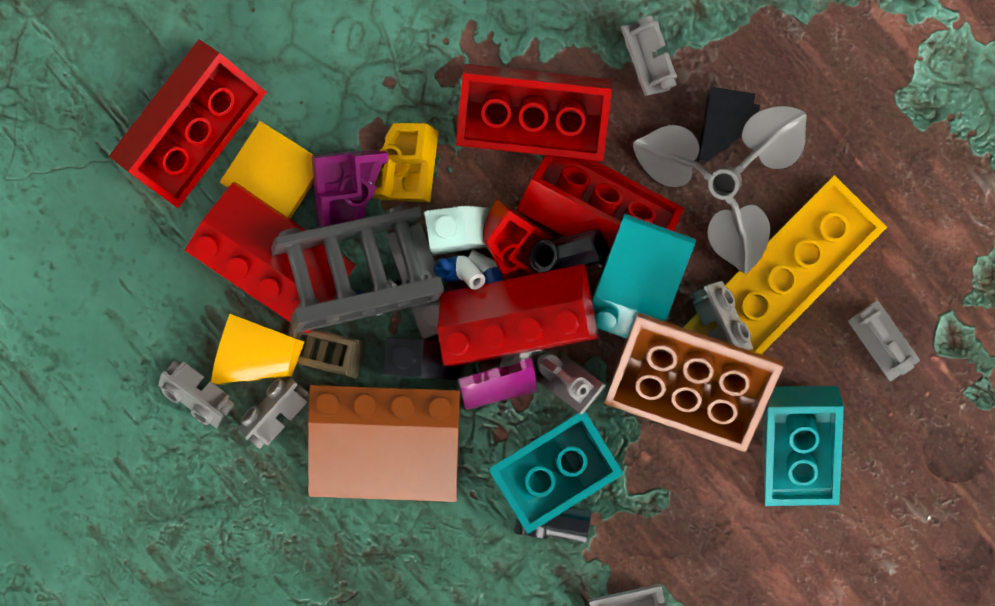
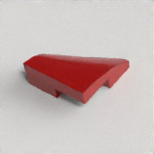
M497 199L488 213L483 231L484 241L504 280L538 274L529 261L531 247L541 239H554L547 231Z

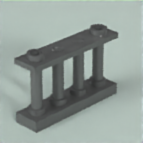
M400 205L388 209L386 214L302 232L299 228L280 232L278 234L279 237L274 239L271 252L273 256L283 253L288 254L301 302L298 304V308L294 309L290 318L293 332H303L437 301L444 291L441 278L428 279L427 275H423L409 227L415 225L422 214L420 207L408 209L407 205ZM395 230L409 277L406 284L393 287L392 283L387 282L374 236L376 233ZM358 237L360 238L373 287L370 289L371 292L357 295L356 291L351 290L338 243L339 241ZM320 245L324 246L337 295L334 297L335 300L320 303V299H315L302 249Z

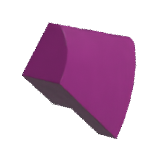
M353 151L312 155L318 228L365 218L366 204L374 196L377 188L375 182L383 163L386 164L388 161V152Z
M531 358L522 360L518 364L498 367L458 379L466 410L537 392L535 371Z

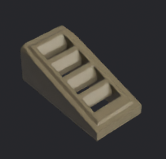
M290 324L288 336L301 340L302 335L307 336L302 357L299 356L297 364L355 379L358 377L366 347L364 342L314 329L308 334L304 331L294 333ZM321 339L316 360H312L316 340ZM333 342L336 343L332 356L331 364H329L326 362L331 347V343ZM346 346H348V347H347V351H346V355H345V359H344V363H343V366L341 367L342 361H343V357H344V353H345V350H346Z

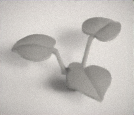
M788 106L771 107L754 114L747 121L742 132L743 142L753 151L736 168L722 166L714 173L709 172L703 165L694 161L699 155L700 145L693 132L683 126L668 125L661 127L634 141L633 148L644 170L662 185L668 187L686 185L691 179L692 168L697 169L706 180H709L708 186L711 194L718 199L726 200L732 207V210L724 209L717 212L711 219L707 232L710 245L720 257L734 265L742 273H747L758 263L765 252L770 236V224L765 212L757 205L750 204L739 209L734 195L741 186L740 173L758 155L760 161L766 167L772 169L786 168L795 163L801 156L805 146L807 115L803 110Z

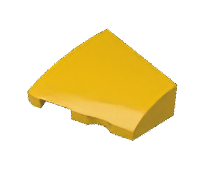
M426 123L392 124L385 136L384 146L379 150L388 152V161L386 164L383 163L375 182L377 188L373 198L407 202H430L438 130Z
M229 314L216 354L211 382L217 385H225V383L238 381H259L263 378L292 377L305 342Z

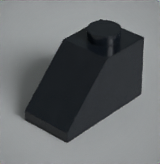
M717 87L709 89L701 132L700 152L697 158L698 163L705 165L742 138L745 124L754 114L760 111V105L754 104L755 93Z
M386 338L384 375L445 380L460 379V365H443L439 341Z

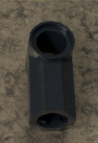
M598 229L553 241L541 239L531 247L529 261L534 270L542 273L585 264L587 267L606 261V256L609 254L608 241L604 238L602 231Z
M570 507L529 534L526 533L519 519L516 518L514 533L547 539V536L586 543L592 512L586 509Z

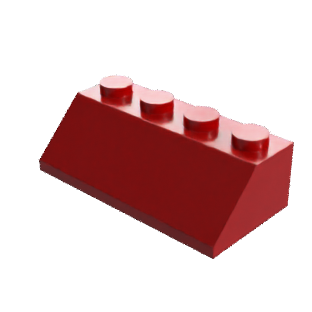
M198 39L109 157L176 208H179L267 92L221 53Z
M465 64L462 74L456 146L604 161L612 79Z
M545 155L516 210L530 219L553 229L564 237L593 229L601 230L604 238L608 241L610 253L624 214L674 231L685 208L597 161Z
M234 181L201 221L184 251L291 323L290 318L294 309L298 308V304L301 303L288 254L283 253L273 256L271 247L275 237H279L278 234L282 231L292 228H299L301 232L307 230ZM320 245L302 249L315 299H320V303L335 300L334 297L337 295L324 246ZM342 254L349 278L357 264ZM313 329L307 330V331H304V332L308 334V333H310Z
M582 264L488 283L479 289L468 287L443 292L440 296L437 325L443 365L458 366L599 339L586 265Z

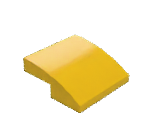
M259 121L220 180V183L228 188L235 181L291 219L314 183L313 154Z

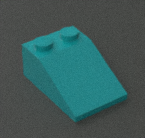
M624 214L592 297L597 328L627 339L638 313L666 322L696 239Z
M839 386L774 387L763 412L765 506L839 505L844 413Z
M586 412L582 415L580 413L575 414L488 469L527 534L624 474Z

